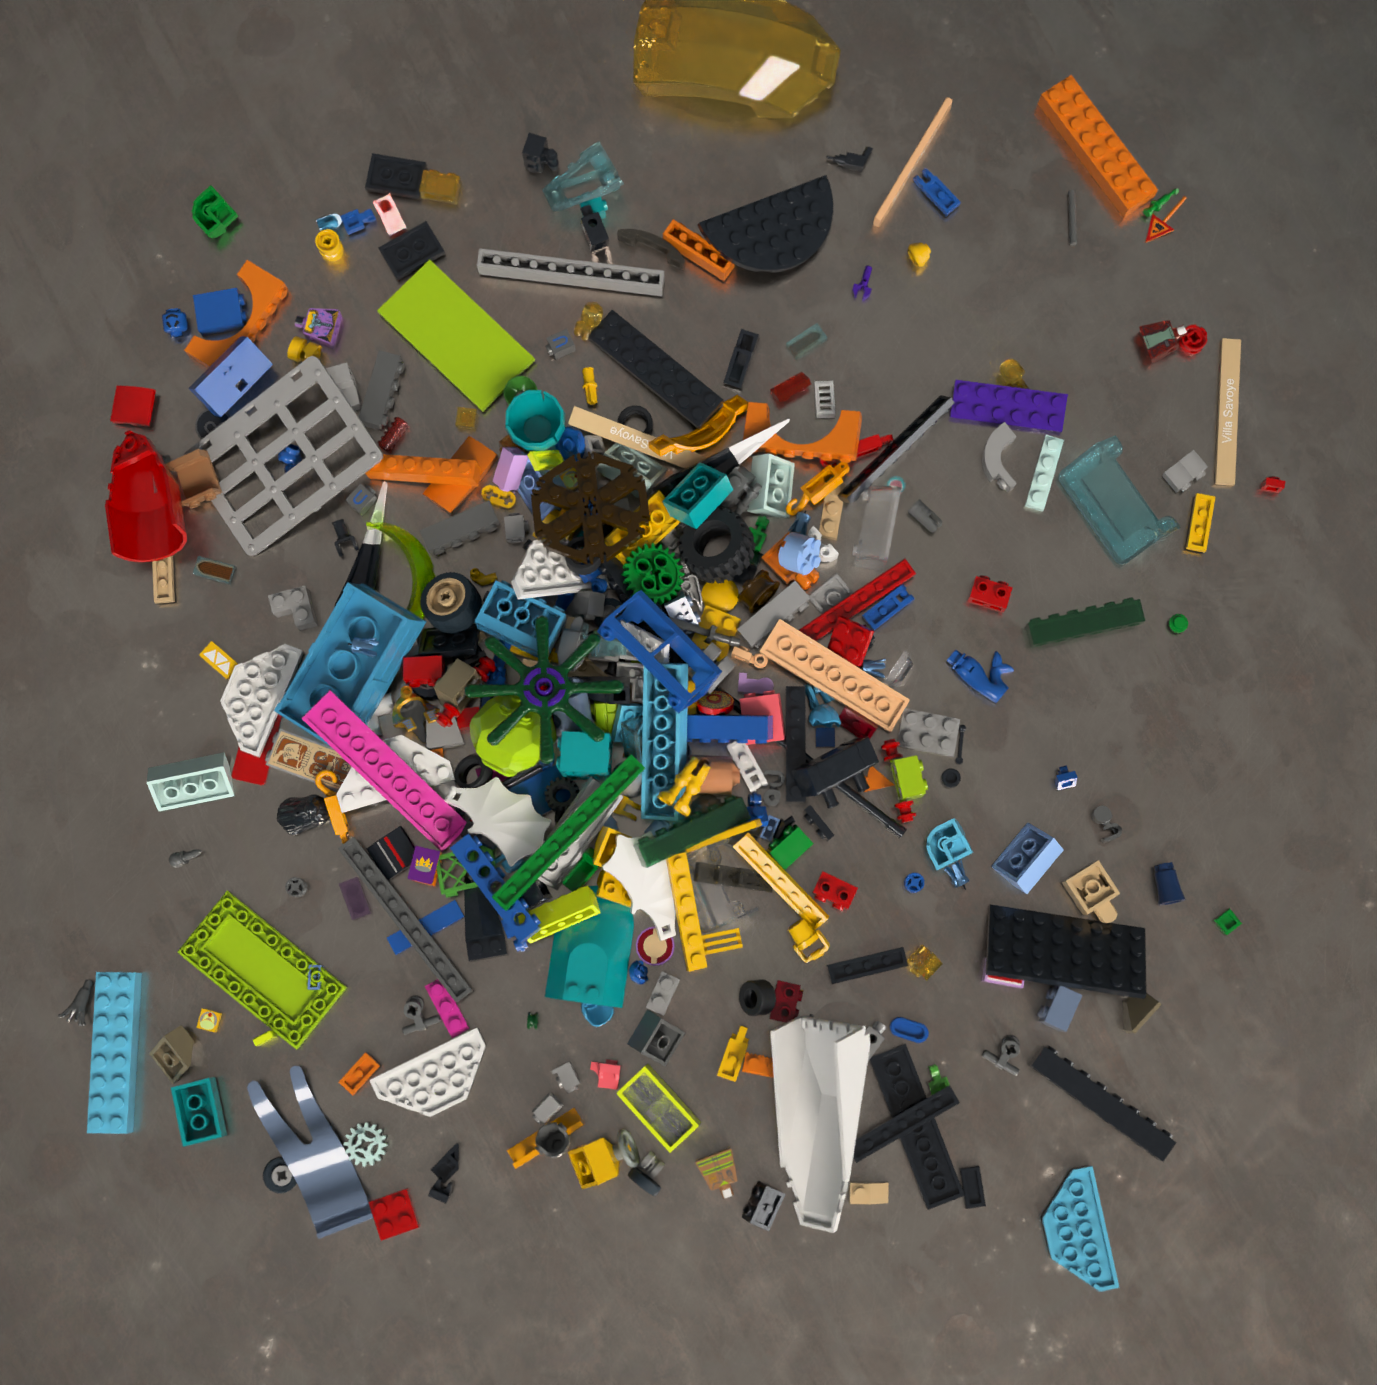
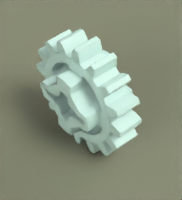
M366 1122L363 1127L359 1123L357 1124V1130L354 1127L350 1129L352 1135L346 1134L345 1137L349 1141L344 1143L345 1146H348V1149L344 1152L351 1154L349 1160L356 1159L355 1165L362 1162L363 1167H365L367 1162H369L372 1166L375 1164L374 1159L380 1161V1154H386L383 1147L388 1146V1143H383V1140L387 1138V1135L381 1136L383 1129L376 1130L377 1124H373L370 1127L369 1122ZM366 1131L372 1132L376 1137L369 1136ZM357 1135L358 1141L353 1145L354 1138ZM364 1140H365L366 1142H368V1141H369V1142H370V1141H374V1142L371 1143L369 1146H367V1148H366V1147H360V1148H358V1146H360V1145H362V1143H364ZM379 1143L378 1150L374 1154L373 1149L375 1145ZM356 1152L363 1153L364 1157L359 1156Z

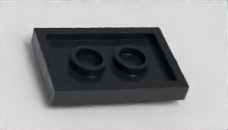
M372 153L365 189L366 191L420 199L427 163Z
M427 221L378 247L397 281L421 268L429 260L433 261L445 254L444 249Z
M472 624L462 632L451 634L441 632L435 627L424 628L418 656L442 655L443 658L476 655L480 629H477L476 624Z

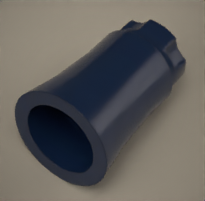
M1173 862L1154 866L1158 905H1169L1185 901L1186 899L1181 890Z

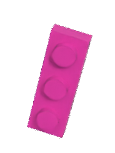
M438 979L425 986L452 1038L470 1029L459 1006Z

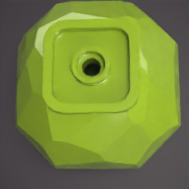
M515 695L497 696L488 700L470 722L471 740L476 753L481 757L482 763L507 777H513L540 761V716L535 712L527 713L498 745H491L487 741L488 734L520 706L521 700ZM551 717L552 740L554 745L557 737L554 722Z

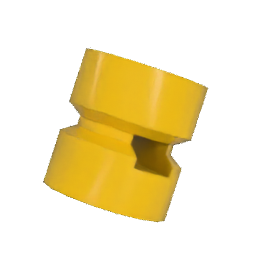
M331 229L322 230L317 234L315 243L321 256L330 262L339 260L343 255L344 248L338 234Z
M295 336L289 345L287 357L296 362H303L310 356L320 359L322 346L314 342L308 343L306 339Z

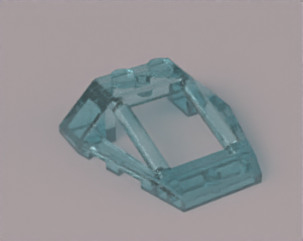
M600 141L584 150L579 155L581 158L575 164L571 162L567 166L568 170L561 177L557 175L542 189L553 211L565 210L582 202L607 195L612 191L618 190L624 184ZM589 161L595 169L593 172L568 179ZM599 177L602 186L597 187V189L591 192L582 193L580 196L567 198L563 188Z

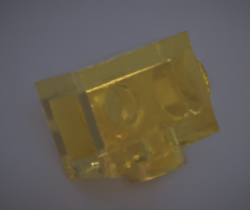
M923 944L906 961L912 967L910 971L917 978L921 976L926 981L942 965L937 956Z

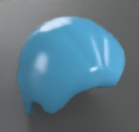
M820 704L813 708L808 717V721L812 726L824 725L830 728L834 723L837 727L841 725L838 713L827 704Z
M581 1003L582 1014L592 1026H602L614 1014L613 1007Z

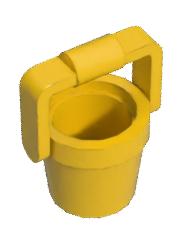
M804 918L796 921L788 928L795 942L793 948L803 962L808 963L811 960H816L829 949L830 944L819 929L815 931ZM819 938L824 947L817 949L810 956L806 957L802 950Z

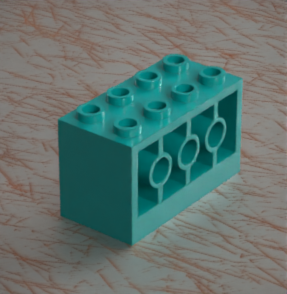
M562 731V736H558V748L561 756H557L556 766L563 777H566V779L571 778L572 780L588 781L592 776L599 781H605L612 774L613 742L610 733H605L604 739L600 742L593 741L585 732Z

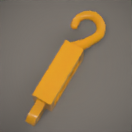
M840 462L834 468L828 465L801 487L804 494L796 508L791 509L792 505L797 502V499L793 498L786 506V513L792 516L797 515V512H801L809 500L815 505L844 482L841 477L850 470L848 463ZM832 475L834 476V477L831 478L828 482H825V481H826L827 479H829Z
M321 770L315 777V784L326 795L324 801L335 835L340 834L344 844L349 840L347 832L350 829L345 812H341L337 792L328 789L321 782V778L324 775H329L333 783L337 782V777L330 770Z

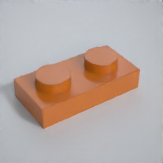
M365 1052L339 1083L353 1096L381 1065Z

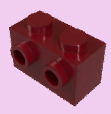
M777 980L775 988L776 1003L770 1012L769 1019L787 1023L798 1017L799 1009H796L798 1001L801 1002L804 991L800 989L801 985Z

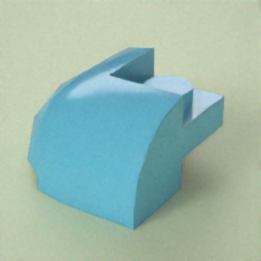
M955 818L935 827L927 838L926 848L936 870L974 853L964 830Z

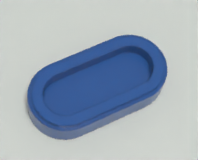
M896 1017L890 1022V1031L897 1037L916 1043H922L928 1038V1028L922 1023L903 1017Z

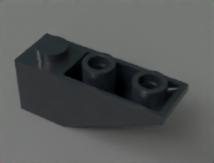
M572 676L582 679L584 682L620 680L624 686L620 693H587L588 699L607 704H630V676Z

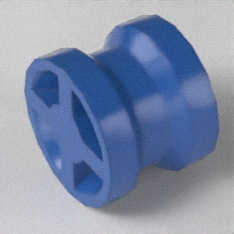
M911 873L904 879V887L911 893L919 892L925 885V880L919 873Z

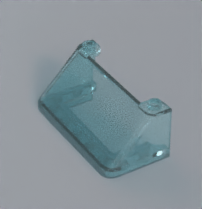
M1115 435L1095 443L1059 473V481L1114 561L1118 564H1126L1175 533L1181 527L1171 516H1165L1160 520L1157 519L1116 461V458L1122 454L1123 446Z

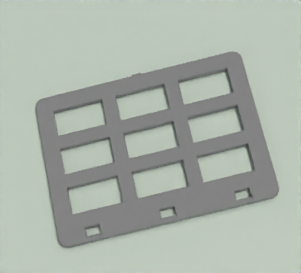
M315 356L308 357L184 454L186 455L197 449L204 450L202 446L210 440L212 446L206 449V451H208L211 462H214L236 444L248 460L219 482L222 493L216 495L217 498L211 501L245 553L250 556H256L314 511L317 512L322 508V505L383 459L381 449L322 362ZM301 371L303 376L295 381L292 377ZM318 382L328 400L297 422L287 405ZM255 406L257 411L249 416L247 411ZM334 410H337L347 427L316 450L305 432ZM277 413L288 430L257 453L246 436ZM355 437L366 454L334 477L323 460ZM296 441L306 458L275 480L265 463ZM314 468L325 485L294 508L283 491ZM255 471L266 488L235 511L224 494ZM274 499L284 516L253 538L243 521Z

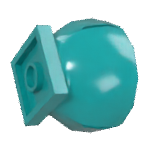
M527 390L514 397L508 406L505 416V428L512 441L527 451H545L556 445L564 433L565 412L557 398L542 390Z

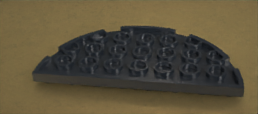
M827 175L699 222L697 226L706 241L712 244L722 257L739 267L755 272L771 271V273L792 269L808 260L827 237L833 218L831 186Z

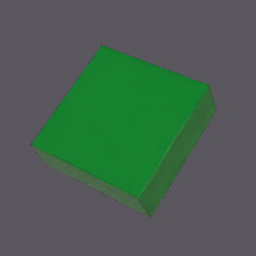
M1230 908L1213 920L1225 936L1242 924Z

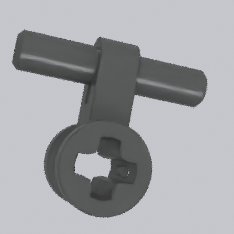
M419 996L409 997L404 1006V1014L415 1022L402 1028L405 1035L417 1030L419 1032L423 1031L428 1026L441 1021L438 1014L426 1019L424 1018L422 1013L424 1001Z
M1007 1035L1002 1040V1052L999 1057L988 1050H984L982 1057L994 1063L995 1067L1001 1070L1004 1069L1017 1076L1020 1070L1007 1061L1009 1058H1014L1019 1054V1039L1014 1035ZM1011 1044H1014V1047L1007 1048V1045L1011 1046Z

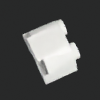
M813 526L809 530L808 536L816 538L821 542L822 534ZM821 542L819 553L821 562H832L837 559L839 553L831 544L824 545Z

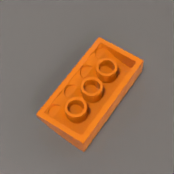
M471 436L467 437L451 457V459L475 460L481 468L479 483L499 459L495 452ZM431 483L423 492V495L453 516L476 486Z

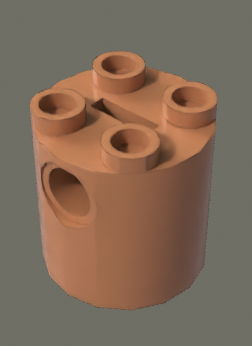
M690 755V760L694 756L700 760L696 769L692 771L693 775L697 776L699 769L704 764L711 767L700 787L701 791L697 794L732 795V788L736 784H740V768L733 763V756Z

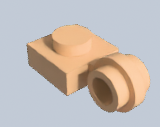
M734 646L731 657L748 664L751 663L756 668H764L767 665L768 658L763 654L757 653L753 656L748 648L743 646L737 648ZM762 658L764 662L758 663L757 659Z

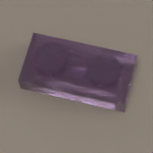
M358 877L339 883L352 920L371 914Z

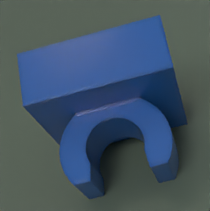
M1067 766L1059 767L1055 780L1057 790L1076 786L1078 778L1076 772H1069Z

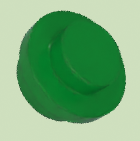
M1175 614L1169 619V627L1175 633H1182L1188 627V620L1182 614Z

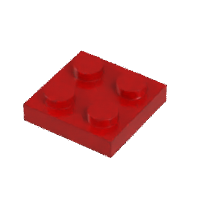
M839 616L827 649L858 667L862 666L874 630L844 616Z
M408 1188L369 1202L381 1241L420 1227Z

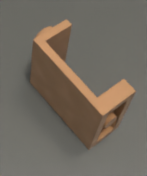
M197 449L166 463L170 471L177 472L186 500L181 502L182 506L195 508L201 505L200 502L214 500L217 498L216 495L222 493L208 451Z

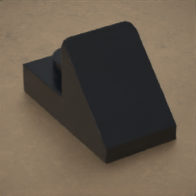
M752 550L754 556L752 560H749L750 565L747 569L744 568L742 570V574L739 576L735 575L732 581L743 586L748 579L752 580L764 554Z

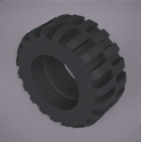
M717 507L697 529L689 525L687 527L684 526L682 530L683 536L679 538V543L681 544L679 545V552L682 560L698 579L706 580L707 583H714L715 581L717 583H724L726 579L728 581L733 580L735 575L739 576L743 573L742 570L744 568L747 569L750 565L749 560H752L754 556L752 551L755 550L753 533L741 516L728 508L723 510L722 507ZM722 534L731 535L730 543L723 552L715 556H703L705 546L712 538Z

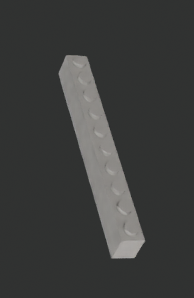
M480 248L477 261V269L481 275L655 296L663 295L665 274L662 270Z

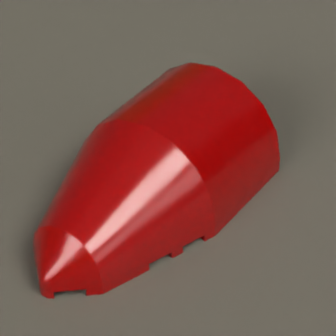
M128 430L124 433L126 437L121 445H117L113 451L110 470L112 480L111 483H108L110 493L109 499L105 501L111 554L133 562L158 561L176 554L182 550L187 542L179 485L153 442L145 435Z

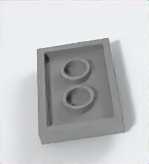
M905 708L902 713L897 742H900L898 747L954 757L960 719Z

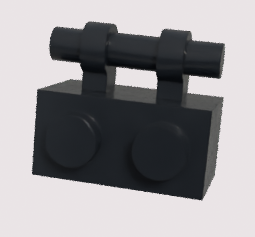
M529 133L522 151L525 168L533 173H543L544 167L547 164L552 171H556L559 166L557 152L554 149L548 148L546 137Z

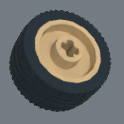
M446 572L434 577L424 587L420 597V607L424 616L435 628L444 633L453 634L468 629L474 624L482 608V599L477 588L464 575L455 572Z

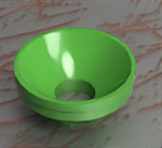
M516 376L506 383L504 398L508 405H510L513 398L519 392L538 389L530 378Z

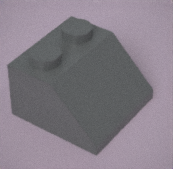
M647 1010L627 1044L666 1067L685 1032Z

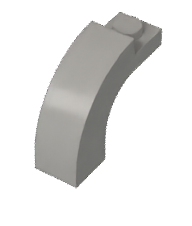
M1004 422L990 435L983 450L982 466L989 482L997 479L999 487L1010 492L1017 483L1003 467L1001 452L1013 443L1017 436Z

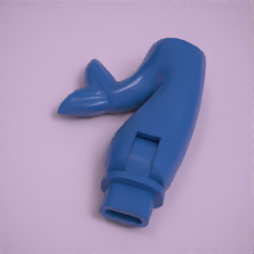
M955 650L947 659V662L953 666L952 669L973 689L994 703H997L1009 688L1001 679V674L1013 672L1014 669L1010 665L1002 663L1001 655L995 651L989 681L977 660L971 656L965 657V653L961 654L958 650Z

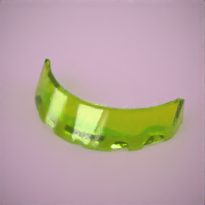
M366 522L367 530L378 529L391 537L406 555L412 573V593L406 609L423 619L425 616L420 607V597L424 587L435 577L429 554L423 545L408 531L385 522Z

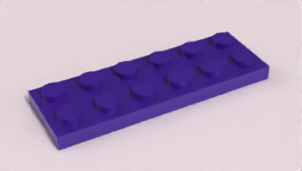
M955 380L952 397L954 404L951 406L950 417L1003 424L1005 422L1007 425L1062 432L1068 394Z

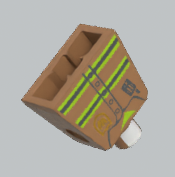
M731 1147L695 1161L711 1191L719 1188L723 1199L734 1195L730 1184L737 1181Z

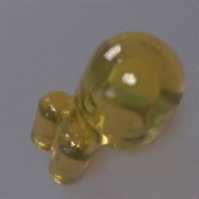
M586 303L581 313V321L576 322L574 334L577 336L582 335L583 340H588V336L592 331L591 327H597L602 321L603 308L599 303Z
M1008 359L1001 364L999 371L1007 386L1029 389L1022 379L1025 370L1018 361Z

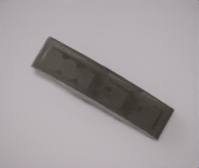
M696 862L694 882L772 893L773 888L756 870Z

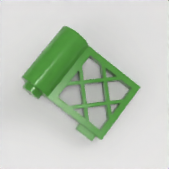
M480 846L484 853L488 851L494 859L493 850ZM453 852L440 855L437 874L442 895L445 894L446 897L458 895L457 891L478 887L475 881L470 884H465L461 881L467 871L458 862L457 857L455 860L451 858L455 857ZM471 852L470 861L477 860L478 852ZM448 858L453 863L448 871H445L441 868L440 860ZM456 864L464 868L459 878L450 874ZM482 868V877L488 876L490 874V868ZM448 876L457 880L452 888L445 889L444 882Z

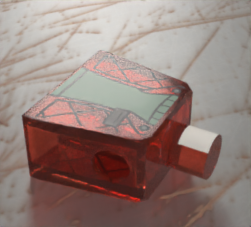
M1170 320L1139 327L1152 364L1179 349L1177 339L1187 335L1184 324L1172 328Z

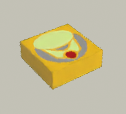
M574 468L560 476L568 489L574 491L578 488L577 473Z
M202 1008L196 1028L217 1033L222 1013Z

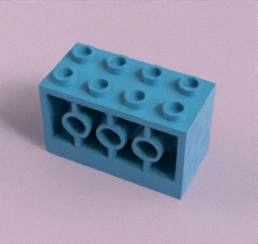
M503 580L501 582L495 581L475 620L477 629L538 658L535 619L541 615L546 616L549 620V657L567 621L566 614L563 613L564 610L555 605L553 608L546 605L547 602L539 597H536V599H517L510 583ZM506 607L509 608L508 611H505V612L502 611L503 608H506ZM521 616H526V619L520 620L519 618Z

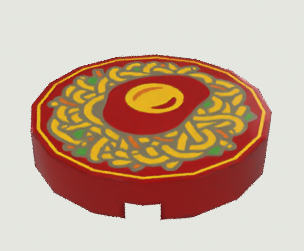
M713 691L711 694L707 692L706 695L695 702V706L702 713L717 716L720 715V712H725V714L731 712L734 708V699L731 695L721 691Z

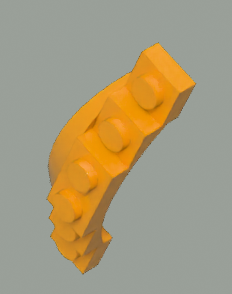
M736 395L724 401L723 407L700 429L697 428L688 434L668 438L663 434L648 442L649 449L661 457L670 451L677 455L684 450L694 452L709 447L719 441L728 432L732 424L736 423L735 418L737 415L748 409V401Z

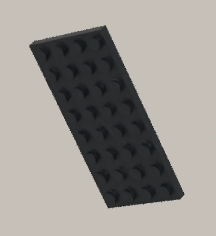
M990 904L986 975L1145 999V928L1115 923H1102L1096 920Z

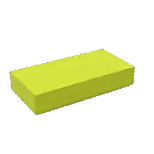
M559 450L530 451L527 454L535 471L551 470L564 461Z

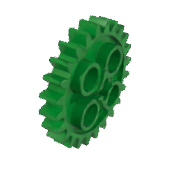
M654 543L650 545V548H648L647 544H644L642 549L638 546L635 549L636 552L632 551L629 554L630 557L625 559L628 564H624L622 568L627 571H624L622 576L627 578L623 583H629L626 590H633L631 596L642 590L655 604L658 600L659 604L662 605L664 599L666 602L670 601L671 597L674 598L677 595L676 592L681 590L679 585H682L684 581L680 578L685 573L679 571L683 568V565H677L680 558L674 559L675 552L669 554L668 547L663 551L661 544L658 548H655ZM656 560H660L663 563V567L658 566ZM638 564L643 565L645 571L640 570ZM661 578L667 579L669 585L662 583ZM643 582L649 583L651 589L645 588Z

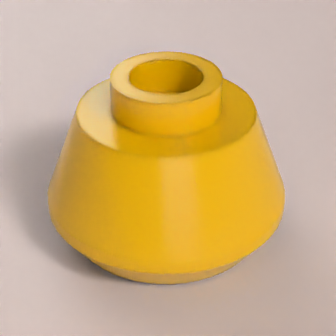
M918 242L910 244L907 252L914 265L922 267L930 258L931 250L926 243Z

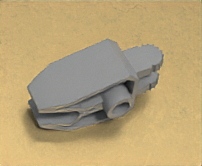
M681 561L685 576L680 578L684 583L679 585L681 587L679 592L683 591L685 596L689 595L692 600H695L701 612L703 604L698 578L690 574L684 561Z
M580 616L575 617L570 629L566 628L563 630L557 653L559 665L587 637L585 635L588 634L589 625ZM584 658L570 671L574 672L582 664Z

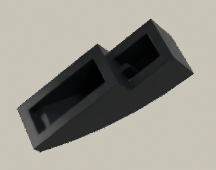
M741 329L723 383L742 388L760 336L759 334Z

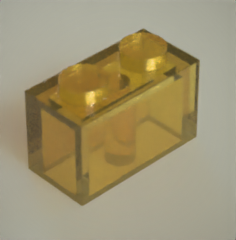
M424 170L419 192L421 198L458 204L462 182L460 176L454 173L444 174L437 170Z

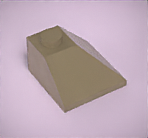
M1146 993L1145 999L1124 996L1126 998L1122 1002L1124 1031L1135 1034L1162 1004L1148 993Z
M181 1025L163 1036L149 1053L172 1084L176 1083L191 1066L193 1039L190 1033Z

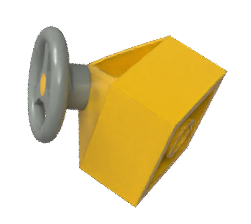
M620 1129L618 1131V1144L612 1145L606 1139L600 1138L567 1152L582 1189L599 1185L618 1176L619 1161L622 1159L633 1168L639 1164L637 1146L627 1130Z

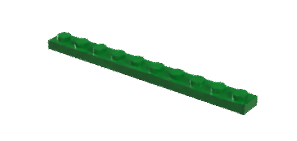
M630 755L508 879L492 898L507 911L645 770V767L634 756Z

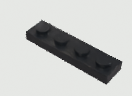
M904 947L829 964L827 968L831 984L906 967L908 963Z

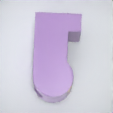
M739 673L738 694L756 693V696H762L763 691L773 690L774 685L771 679L766 677L760 680L747 679V673Z

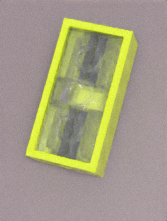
M648 1063L616 1093L670 1153L701 1124L696 1115Z

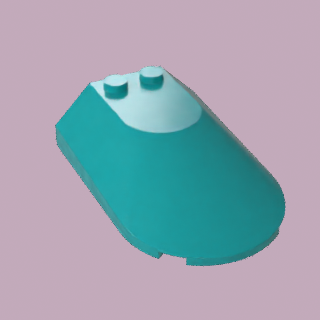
M589 886L596 895L598 886ZM596 896L601 913L554 933L545 997L623 1008L634 932L633 914L630 913V907Z

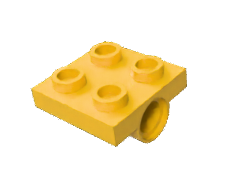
M602 869L597 878L598 889L596 896L631 907V899L623 885L610 873Z

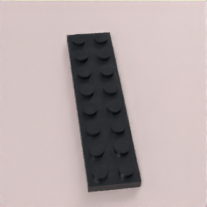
M613 309L588 335L590 341L698 429L724 403V399Z
M906 1044L870 1058L869 1061L891 1118L927 1098ZM935 1118L900 1138L927 1210L965 1196Z

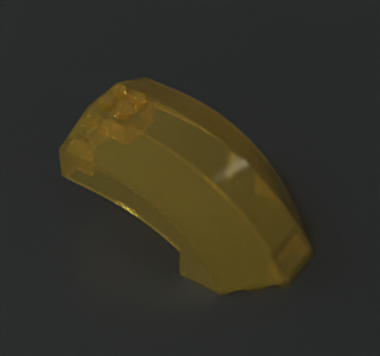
M645 0L641 6L634 38L633 83L643 96L713 98L750 105L760 118H793L802 107L808 106L817 99L819 93L834 85L841 50L813 15L784 0Z

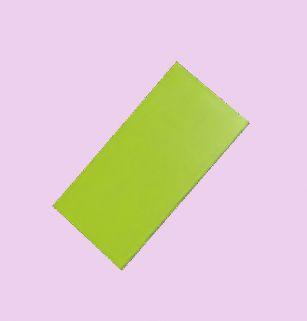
M431 260L426 262L377 310L394 329L482 412L504 392V387L510 379L520 376L535 361V358Z
M230 891L224 893L177 951L178 954L296 1050L300 1048L347 989L346 985L325 968L321 967L322 972H320L318 967H312L313 965L320 964ZM310 969L312 972L311 987H317V983L321 982L320 990H308V973ZM318 973H319L320 976H321L320 979H319V980H318V979H317V980H316V979L314 980L313 976H314V975H317V976H318Z

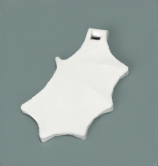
M498 777L493 778L478 788H457L451 786L444 799L446 803L460 808L471 818L473 826L468 829V833L482 834L489 838L499 847L511 867L521 858L533 855L543 845L544 833L552 824L550 819L542 817L535 811L530 795H519L510 792L503 786ZM456 794L461 795L458 801L454 800Z
M651 831L646 832L640 837L632 838L617 834L615 837V852L602 865V869L615 877L627 891L631 899L630 913L635 914L638 909H641L649 915L655 925L660 941L675 936L676 911L665 857L671 854L659 849ZM668 925L669 930L663 932L661 927Z

